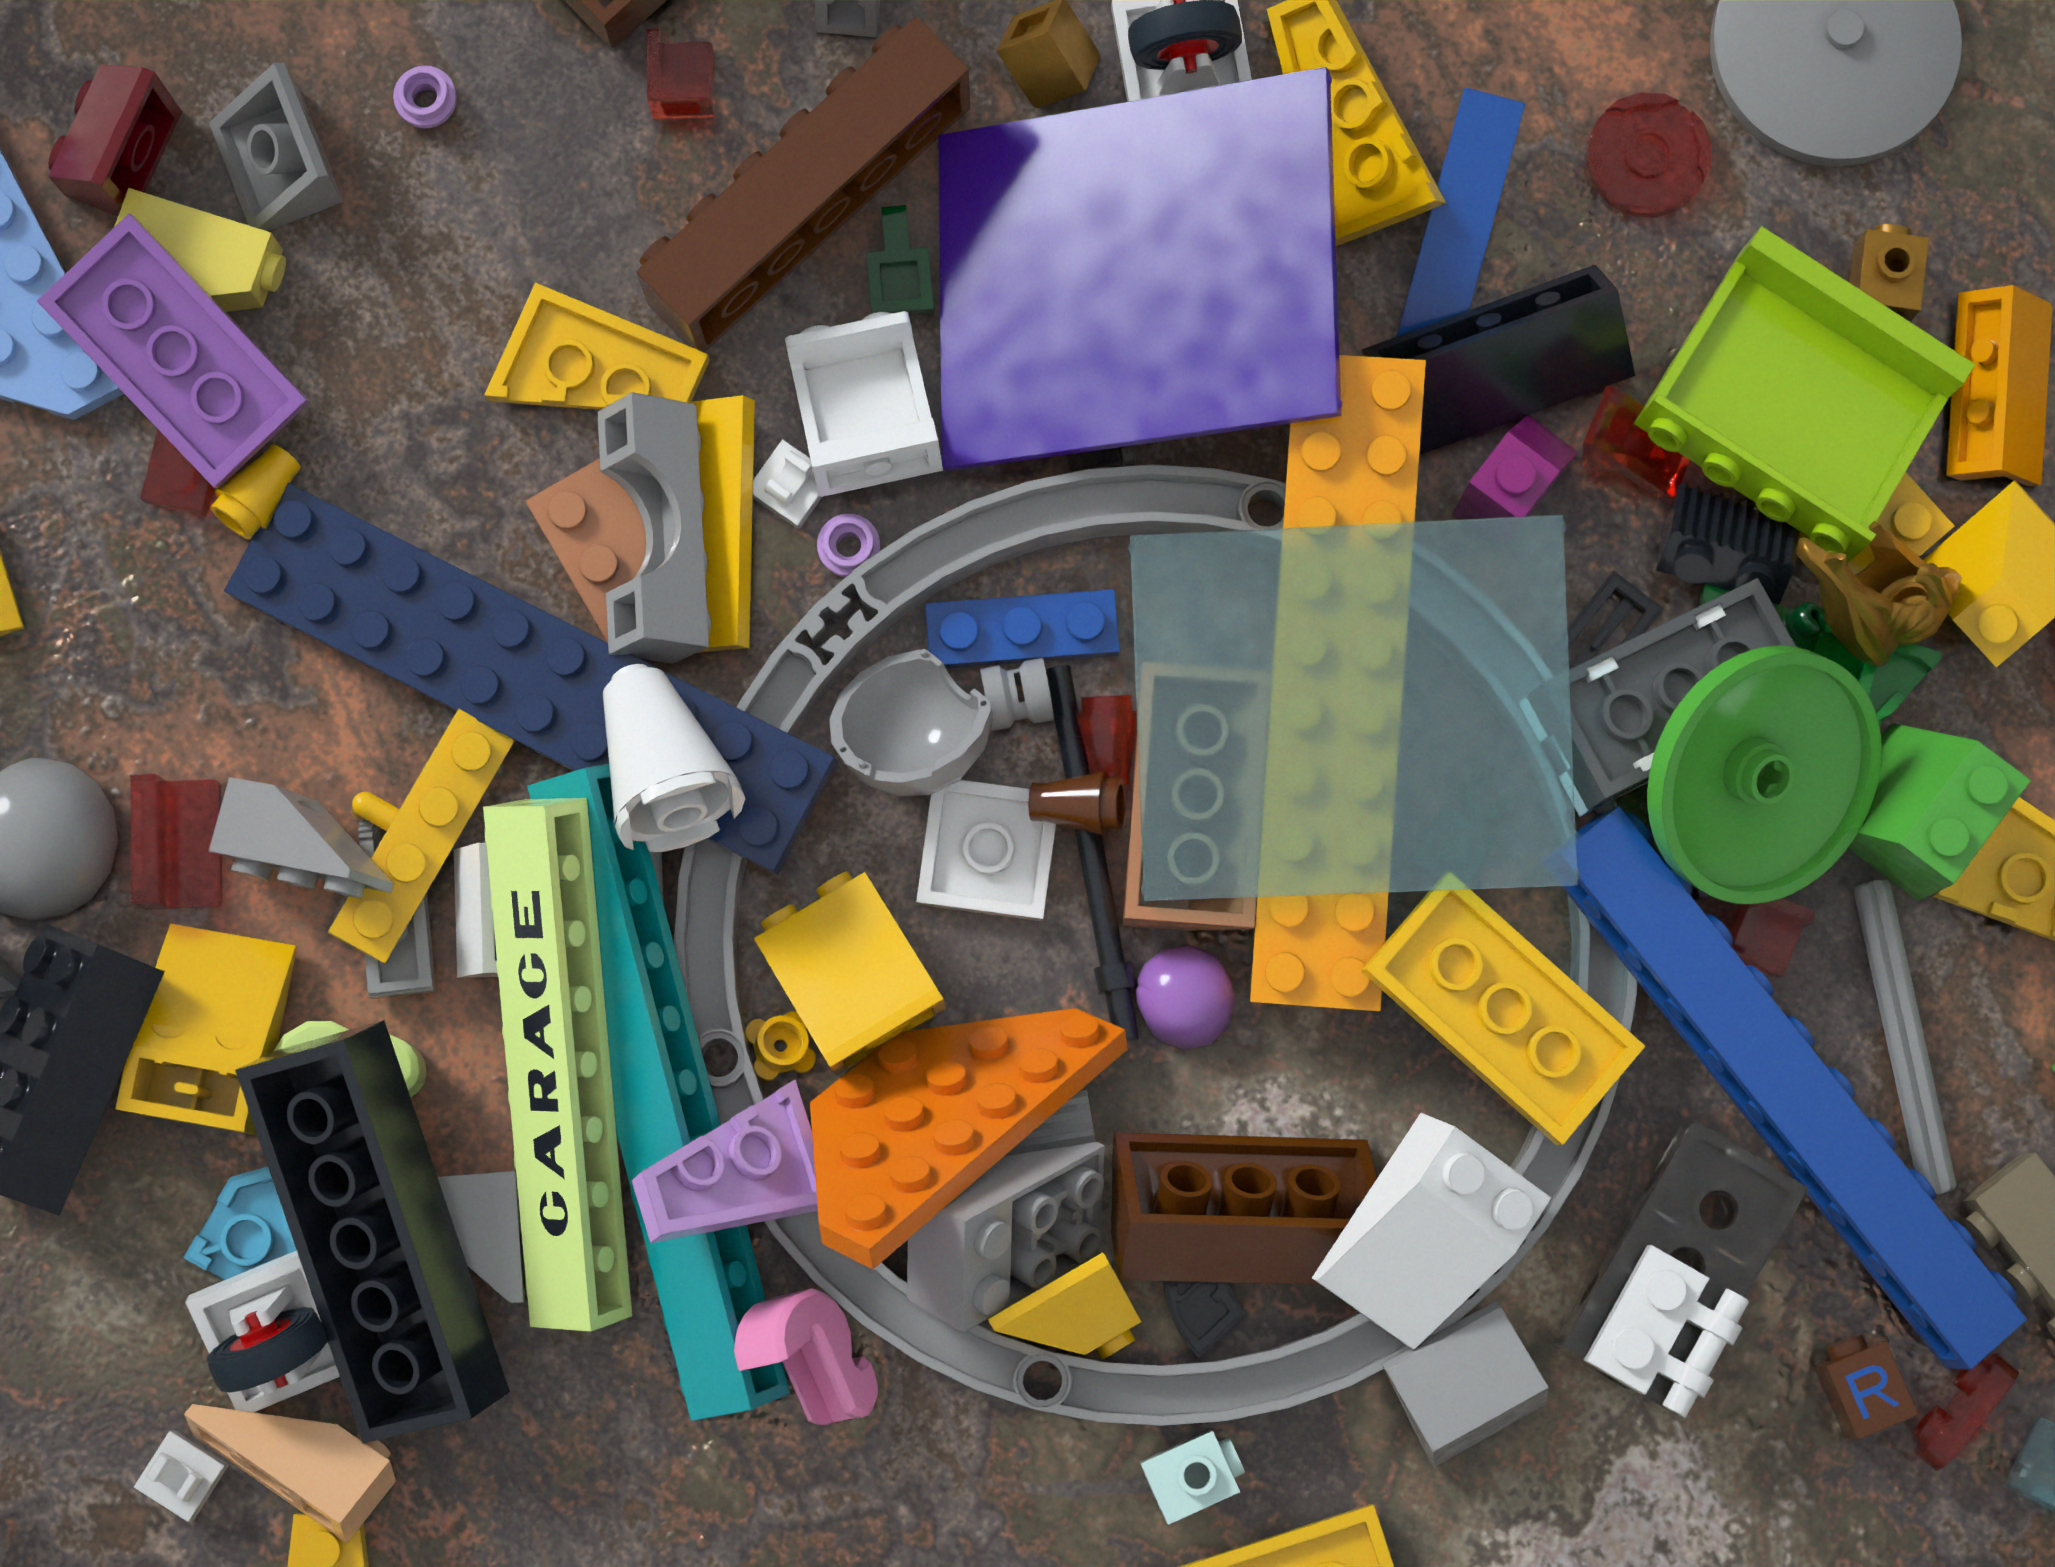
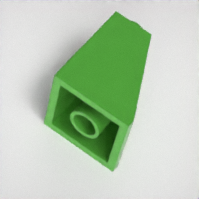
M1892 723L1881 736L1880 776L1871 808L1861 829L1847 849L1915 900L1920 901L1953 885L2031 780L1978 740Z

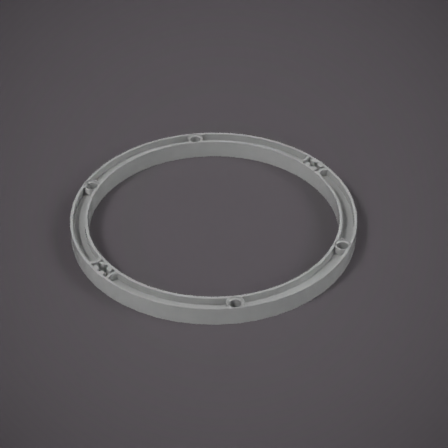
M1138 465L1087 469L1032 480L969 501L914 528L860 564L822 597L773 651L736 708L795 737L824 693L863 650L900 618L942 590L990 566L1042 548L1097 537L1163 534L1207 537L1255 546L1281 555L1286 483L1215 468ZM1260 500L1270 501L1280 509L1282 520L1270 527L1260 526L1250 518L1248 507ZM1413 541L1408 622L1448 655L1480 690L1511 734L1536 782L1555 833L1557 847H1559L1577 832L1571 822V814L1575 807L1559 779V776L1568 769L1552 739L1549 738L1541 743L1538 741L1518 704L1541 683L1554 676L1531 643L1487 596L1440 557ZM857 596L863 610L872 619L866 621L862 611L859 609L847 623L850 637L843 640L840 636L834 635L821 647L824 658L829 661L826 665H823L816 653L804 644L810 641L816 649L828 635L825 622L831 618L838 624L842 623L854 612L850 598ZM1613 800L1594 811L1598 814L1617 807V803ZM704 839L684 848L678 877L674 947L703 1059L706 1051L712 1045L720 1042L732 1044L738 1054L736 1067L731 1073L723 1077H714L708 1074L718 1117L722 1125L751 1105L754 1106L766 1097L760 1079L757 1077L754 1069L749 1042L746 1039V1026L740 1001L737 940L740 896L747 860ZM1567 894L1571 929L1570 979L1631 1032L1637 996V981ZM1619 1079L1563 1145L1556 1146L1532 1125L1519 1154L1510 1167L1549 1195L1551 1200L1517 1252L1426 1339L1460 1321L1507 1278L1547 1230L1582 1175L1607 1121ZM818 1211L764 1221L773 1236L814 1283L829 1294L863 1326L914 1360L968 1387L1034 1410L1096 1422L1158 1426L1229 1421L1290 1408L1350 1387L1383 1370L1382 1364L1410 1349V1347L1358 1312L1321 1332L1284 1345L1217 1361L1149 1365L1102 1362L1047 1351L999 1335L980 1325H976L964 1333L958 1331L907 1300V1282L902 1280L883 1262L874 1269H871L823 1245ZM1038 1361H1048L1054 1364L1061 1374V1386L1058 1392L1047 1399H1036L1030 1396L1023 1384V1375L1026 1369L1032 1363Z

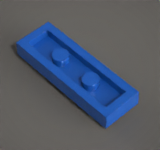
M1115 589L925 603L928 650L944 663L946 669L1015 664L1043 658L1044 661L1119 656Z

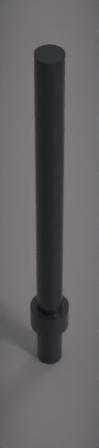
M1061 665L1046 669L1065 779L1090 774L1071 666ZM1075 829L1100 967L1094 968L1098 994L1105 995L1110 1023L1126 1030L1127 1042L1139 1039L1130 990L1136 988L1132 962H1125L1102 835Z

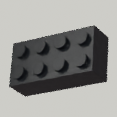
M45 923L41 935L36 937L27 948L23 960L25 972L15 995L10 997L0 1010V1195L60 1216L165 971Z

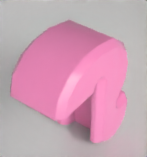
M811 1288L775 1296L754 1304L744 1314L737 1328L734 1344V1355L739 1371L782 1362L807 1420L816 1425L823 1426L833 1422L863 1418L872 1412L878 1396L875 1371L865 1356L852 1358L851 1331L846 1316L829 1294Z

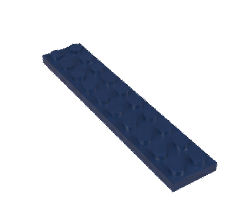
M290 483L287 484L267 529L265 530L260 527L255 533L224 589V592L244 604L456 712L458 709H461L475 717L477 721L572 771L609 764L603 690L611 681L612 676L621 668L633 664H644L647 667L657 668L631 654L609 655L607 642ZM663 671L738 778L745 796L742 811L735 819L731 809H729L717 819L720 831L706 839L778 875L838 763L837 759Z

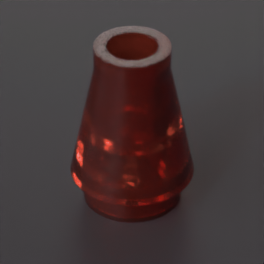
M1132 695L1081 697L1082 713H1077L1076 717L1091 773L1106 771L1109 778H1122L1124 785L1130 784V766L1138 720V710H1133Z

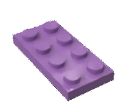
M130 213L37 300L42 308L214 488L219 489L310 403V400L142 223Z

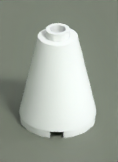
M633 664L618 670L603 690L614 822L620 840L626 848L634 850L633 841L646 842L649 852H664L683 848L709 838L720 831L717 823L718 818L731 809L735 819L742 811L745 796L738 778L662 670L647 667L644 664Z

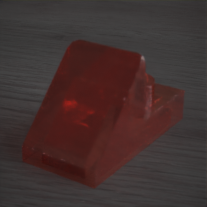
M1606 386L1583 443L1582 466L1590 469L1616 470L1657 498L1673 499L1678 485L1683 480L1690 460L1678 452L1667 451L1656 445L1649 438L1646 431L1634 424L1644 405L1616 386Z

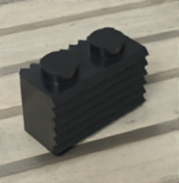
M1687 482L1678 485L1662 528L1655 571L1676 576L1688 583H1701L1726 591H1732L1758 578L1772 604L1779 605L1795 569L1796 549L1800 531L1786 522H1779L1767 517L1757 508L1756 504L1752 505L1748 499L1740 502L1736 496L1727 498L1724 492L1715 495L1712 489L1703 492L1699 485L1690 488Z

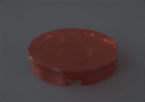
M1640 92L1618 99L1598 118L1586 143L1585 167L1593 188L1609 206L1630 216L1657 218L1680 210L1697 195L1711 167V141L1703 121L1693 110L1690 113L1686 107L1678 104L1679 100L1666 94Z

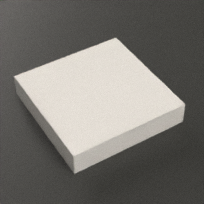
M960 780L931 795L917 892V905L1043 921L1056 824L1030 820L1028 808L1030 789Z

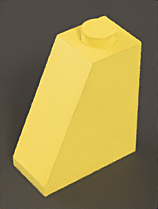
M128 188L115 226L129 213L135 216L225 312L263 308L268 291L275 292L279 288L285 272L286 258L282 255V247L271 232Z

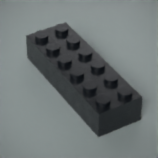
M385 1020L279 1049L236 1069L235 1071L362 1443L472 1419L507 1395L510 1390Z

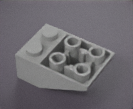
M1099 1142L1009 1155L1000 1159L908 1239L907 1300L964 1333L1099 1255L1102 1241L1101 1222L1105 1145Z

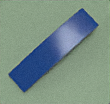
M1464 87L1437 187L1447 204L1430 210L1396 337L1469 311L1524 111V102Z

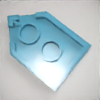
M268 1166L232 1176L228 1179L216 1200L218 1202L200 1234L196 1235L184 1259L226 1280L296 1251Z

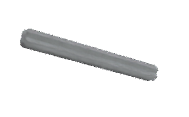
M1888 880L1864 882L1855 887L1854 895L1914 1170L1918 1171L1928 1180L1936 1195L1951 1192L1956 1188L1957 1183L1891 883Z

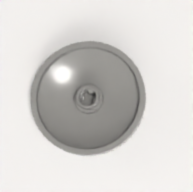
M1718 0L1710 30V59L1718 89L1734 117L1750 134L1772 150L1801 162L1822 166H1852L1868 163L1890 155L1909 144L1923 132L1945 104L1953 89L1961 61V25L1954 0Z

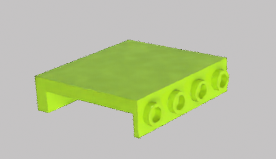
M1761 226L1739 252L1634 424L1646 431L1649 438L1659 447L1667 451L1678 452L1700 466L1703 473L1713 482L1721 486L1732 487L1754 501L1757 508L1767 517L1790 524L1828 553H1843L1847 555L1846 561L1849 562L1874 539L1876 534L1869 530L1868 526L1873 521L1877 522L1947 400L1965 383L1975 364Z

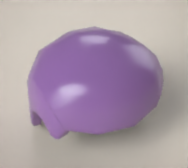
M1188 944L1162 949L1144 964L1138 977V987L1136 988L1138 1007L1152 1035L1162 1043L1185 1050L1210 1045L1228 1029L1235 1007V992L1228 971L1214 954Z

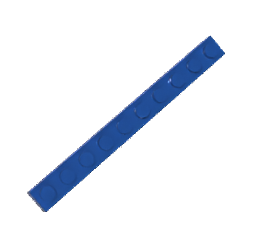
M1620 806L1596 815L1542 860L1543 864L1944 1368L1972 1370L2027 1320L2014 1303L2017 1300V1294L2013 1287L1999 1273L1986 1268L1974 1253L1977 1245L1971 1234L1953 1219L1948 1220L1933 1201L1936 1198V1193L1932 1185L1918 1171L1912 1168L1908 1169L1892 1150L1896 1147V1144L1889 1131L1876 1119L1867 1118L1852 1098L1855 1096V1091L1846 1077L1837 1069L1830 1066L1826 1067L1812 1049L1815 1043L1808 1029L1793 1016H1786L1771 997L1774 994L1773 987L1764 974L1754 966H1746L1731 947L1733 938L1726 926L1715 916L1705 914L1690 896L1693 892L1691 884L1677 875L1667 863L1665 864L1651 847L1652 836L1644 823L1630 812L1624 813Z

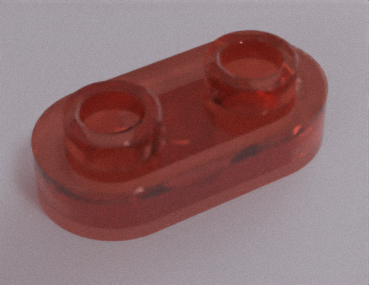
M1998 1353L1992 1354L1986 1360L1983 1359L1972 1370L1961 1369L1953 1381V1385L1959 1389L1944 1409L1939 1405L1931 1408L1915 1427L1913 1435L1919 1441L1914 1453L1935 1471L1945 1467L1963 1449L2014 1384L2019 1373L2018 1370Z

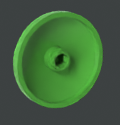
M1782 645L1752 649L1736 655L1714 668L1698 681L1685 695L1668 720L1659 738L1649 772L1647 788L1649 822L1657 847L1672 870L1684 881L1722 901L1736 904H1759L1789 896L1808 886L1831 868L1844 854L1861 829L1871 808L1880 776L1882 755L1880 727L1875 709L1865 689L1848 670L1836 662L1806 649Z

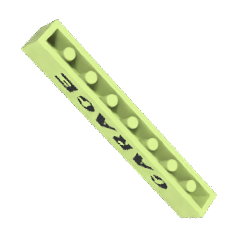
M587 798L524 799L485 806L483 810L497 955L496 969L499 977L502 1010V1035L505 1044L509 1088L508 1101L511 1110L514 1166L517 1177L520 1231L522 1234L526 1277L525 1290L528 1299L530 1327L591 1332L632 1317L588 804Z

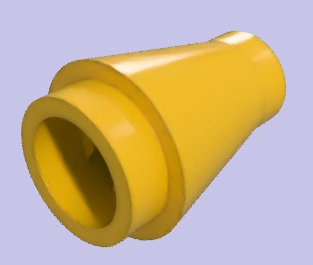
M271 444L264 454L215 491L218 498L211 505L210 509L230 530L250 540L260 527L265 530L267 529L287 484L291 483L294 476L301 469V466L287 451L275 444Z

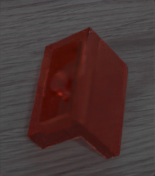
M157 774L130 775L131 903L145 910L220 906L222 904V856L209 852L221 808L220 783L214 779L166 781Z

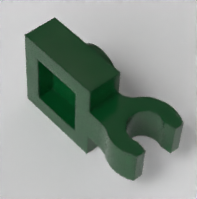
M906 205L881 207L885 251L866 252L871 314L877 312L893 314L902 311L908 312L909 316L934 314L929 247L910 248Z

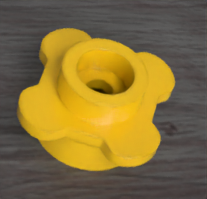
M787 1012L785 1015L772 1017L766 1022L762 1019H754L748 1024L745 1034L747 1042L752 1044L756 1056L754 1069L757 1077L765 1081H772L777 1077L778 1073L795 1070L798 1073L804 1074L812 1069L816 1061V1055L813 1050L808 1048L809 1038L806 1026L797 1012ZM783 1041L786 1044V1049L781 1052L777 1051L774 1043Z

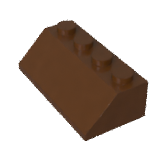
M1114 1132L1111 1237L1118 1279L1320 1285L1312 1279L1313 1275L1377 1180L1368 1140Z

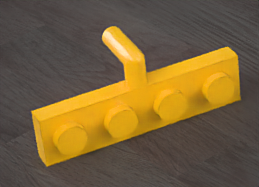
M458 709L400 809L370 792H360L353 798L351 813L355 820L358 822L369 821L387 831L371 859L394 885L391 893L365 888L362 899L348 897L328 931L330 935L385 965L515 740Z

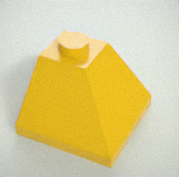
M2016 480L1923 559L1926 564L1934 563L1937 567H1949L1960 574L1962 580L1958 585L1959 595L1952 601L1948 614L1996 668L2055 618V523Z
M1103 1252L988 1319L993 1330L996 1332L1086 1355L1096 1349L1102 1360L1134 1342L1136 1339L1131 1333L1130 1328L1141 1323Z

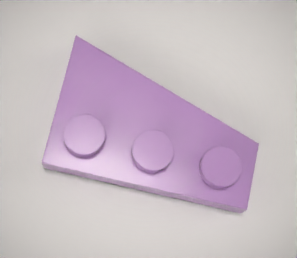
M796 1080L781 1087L754 1106L751 1105L706 1135L698 1137L643 1170L631 1180L650 1243L818 1211L812 1129Z

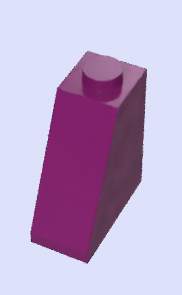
M1528 415L1507 432L1469 481L1452 515L1503 552L1579 452Z

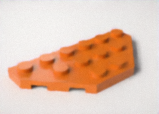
M1071 1008L904 1031L878 1046L810 1102L818 1220L822 1244L871 1269L877 1267L1128 1050L1126 1030L1082 1010Z

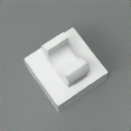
M783 439L753 480V499L798 530H800L823 498L819 497L811 459Z
M171 1430L136 1482L134 1488L187 1522L195 1520L229 1464L178 1431Z

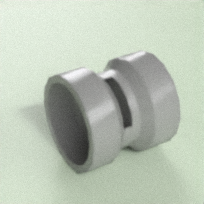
M1043 658L1024 661L1018 669L1006 671L999 665L980 669L984 696L990 700L993 712L991 731L1008 729L1016 720L1029 719L1034 724L1054 720ZM1020 685L1024 700L1021 703L1018 701L1016 686Z

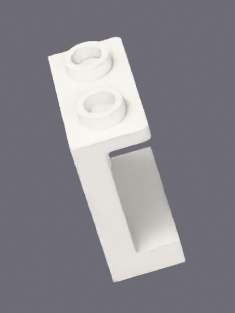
M902 311L893 314L877 312L856 322L832 327L825 325L812 326L803 330L800 334L790 335L785 338L819 497L943 471L937 433L929 409L908 312Z

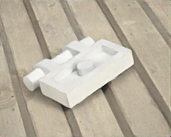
M1647 1245L1583 1361L1646 1395L1657 1373L1674 1382L1662 1405L1679 1416L1686 1418L1697 1396L1705 1398L1714 1380L1709 1377V1374L1726 1343L1733 1346L1739 1336L1742 1327L1737 1323L1749 1301L1736 1292L1725 1289L1715 1309L1707 1308L1697 1302L1710 1278L1655 1246ZM1687 1321L1703 1331L1684 1363L1668 1353Z

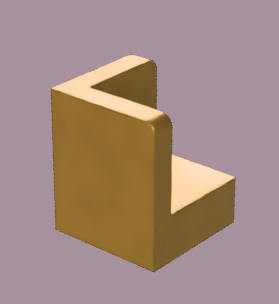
M1053 0L1014 15L996 50L1031 105L1035 108H1040L1086 91L1100 59L1098 49L1066 0Z

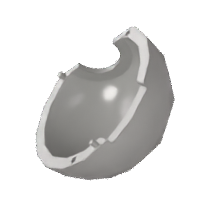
M926 649L888 656L861 671L839 694L829 719L831 744L844 765L865 785L896 796L932 795L960 781L985 750L993 724L991 702L975 688L970 691V695L964 692L952 679L944 663Z
M46 758L24 759L0 771V914L31 921L61 915L66 916L91 900L111 873L118 844L114 809L98 782L73 764Z

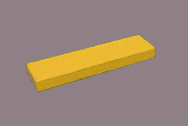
M741 395L690 402L696 404L697 429L701 435L699 469L700 487L704 495V509L702 513L703 544L708 559L705 574L707 610L711 618V628L708 635L709 647L697 653L749 648L755 400Z

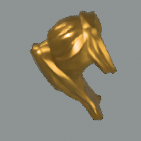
M1875 521L1868 526L1869 530L1876 534L1869 544L1875 560L1856 575L1846 564L1847 555L1843 553H1828L1808 538L1802 537L1798 540L1796 554L1819 581L1820 599L1825 610L1824 619L1841 644L1855 658L1865 664L1883 667L1899 645L1917 644L1934 635L1952 606V601L1959 595L1958 585L1962 577L1956 570L1949 567H1937L1934 563L1926 564L1917 554Z

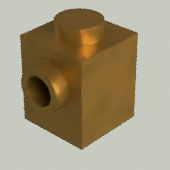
M1881 224L1875 226L1873 230L1866 229L1853 246L1849 283L1911 322L1921 311L1929 237L1911 235V229L1896 224Z

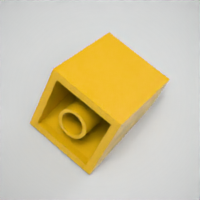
M849 871L833 877L816 889L820 899L800 911H797L794 904L776 911L760 923L765 932L754 938L835 1075L860 1062L878 1046L901 1032L911 1031L946 1010L943 997L865 872L855 878H852Z

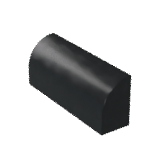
M1596 264L1361 349L1362 355L1366 357L1426 360L1419 455L1636 376L1618 289Z

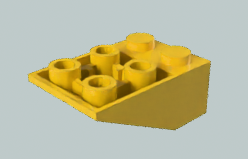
M170 923L155 968L165 972L124 1065L115 1109L138 1115L257 1135L235 1070L272 1053L278 1045L298 946Z

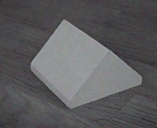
M284 62L273 63L209 122L249 226L270 231L344 202L301 90Z
M1497 1301L1429 1337L1414 1350L1410 1348L1382 1364L1433 1467L1547 1404L1549 1387Z

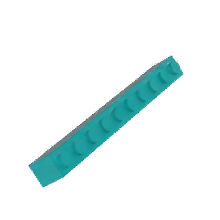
M609 764L586 767L528 785L527 788L530 799L587 798L616 1135L631 1187L632 1201L636 1207L646 1245L648 1263L652 1269L662 1307L664 1325L669 1334L677 1365L681 1391L685 1396L691 1421L753 1410L790 1394L782 1362L739 1371L734 1355L737 1328L744 1314L754 1304L766 1300L747 1225L650 1243L631 1181L643 1170L698 1137L706 1135L721 1126L651 854L646 842L633 841L634 850L623 845L617 834L614 822Z

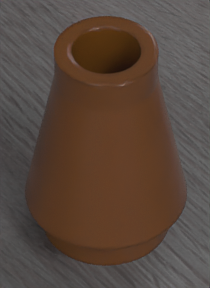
M1104 771L1048 783H1032L1028 799L1030 820L1049 822L1100 835H1106L1108 829H1121L1125 816V787L1123 779L1109 778L1107 772Z

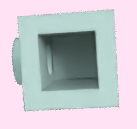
M1210 1429L1139 1461L1168 1525L1240 1493L1234 1478L1245 1473L1230 1438L1227 1437L1217 1441L1214 1432Z

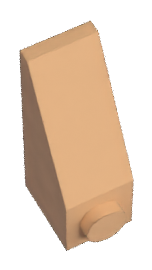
M192 1404L184 1414L193 1436L346 1544L396 1482L390 1460H388L391 1455L388 1448L379 1440L362 1443L359 1432L354 1436L338 1424Z

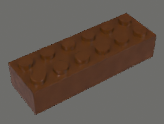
M917 16L903 28L896 24L886 30L873 45L872 52L874 54L857 70L850 66L840 72L827 87L826 94L828 96L811 112L807 109H802L794 114L782 127L779 133L781 139L764 155L760 151H756L748 156L733 174L735 181L718 197L711 193L702 198L688 213L686 218L688 224L671 240L667 236L661 237L641 256L639 262L642 266L636 271L648 306L687 346L705 353L939 138V135L944 134L971 109L969 69Z

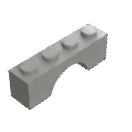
M631 392L598 411L600 472L617 482L632 498L642 517L646 534L645 557L637 575L631 581L606 593L609 655L631 654L639 659L674 664L709 647L708 635L711 628V618L707 610L705 581L708 559L703 544L702 513L704 509V495L700 487L699 469L701 435L697 429L696 404Z

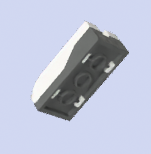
M1756 578L1541 683L1518 704L1538 741L1541 743L1549 738L1552 739L1568 769L1559 776V779L1581 817L1648 783L1653 755L1668 720L1685 695L1710 671L1736 655L1752 649L1779 645L1796 646L1762 584Z

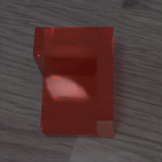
M659 28L646 29L647 101L653 119L715 117L714 50L712 44L709 42L663 43Z
M1784 898L1759 904H1738L1729 928L1733 938L1731 947L1746 966L1752 965L1761 972L1781 978L1785 975L1802 928L1812 923L1815 911Z

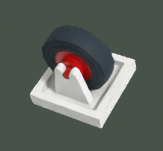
M1112 0L1111 11L1127 102L1252 80L1238 0Z
M297 1250L188 1296L185 1303L209 1352L207 1362L211 1375L220 1391L228 1393L235 1410L256 1412L340 1377Z

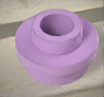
M418 66L408 70L399 78L394 88L393 99L399 115L408 124L418 128H433L444 123L452 115L457 102V94L452 80L445 72L432 66ZM429 90L437 94L436 101L429 107L423 108L415 104L417 96L423 91Z
M841 514L830 519L822 527L817 539V550L821 562L830 572L838 576L847 577L860 564L880 551V539L876 528L866 518L856 514ZM845 537H854L861 543L860 551L852 557H845L837 551L838 543Z

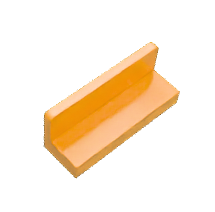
M2015 285L1958 293L1954 351L1975 364L1965 383L1951 396L1946 475L1959 481L2007 477L2026 486H2036L2042 483L2053 308L2050 302Z

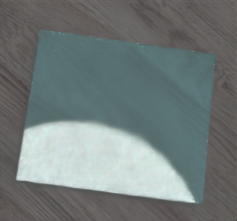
M1563 515L1130 536L1128 550L1131 553L1143 860V885L1141 892L1144 895V901L1578 885L1580 870L1577 868L1563 534L1566 531V523L1563 521Z

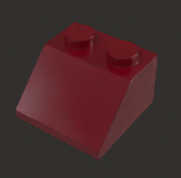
M100 64L93 81L87 80L79 90L74 107L76 118L67 137L64 135L59 137L52 148L48 167L51 171L48 177L63 195L118 217L128 188L143 193L146 192L182 114V110L154 71L144 67Z

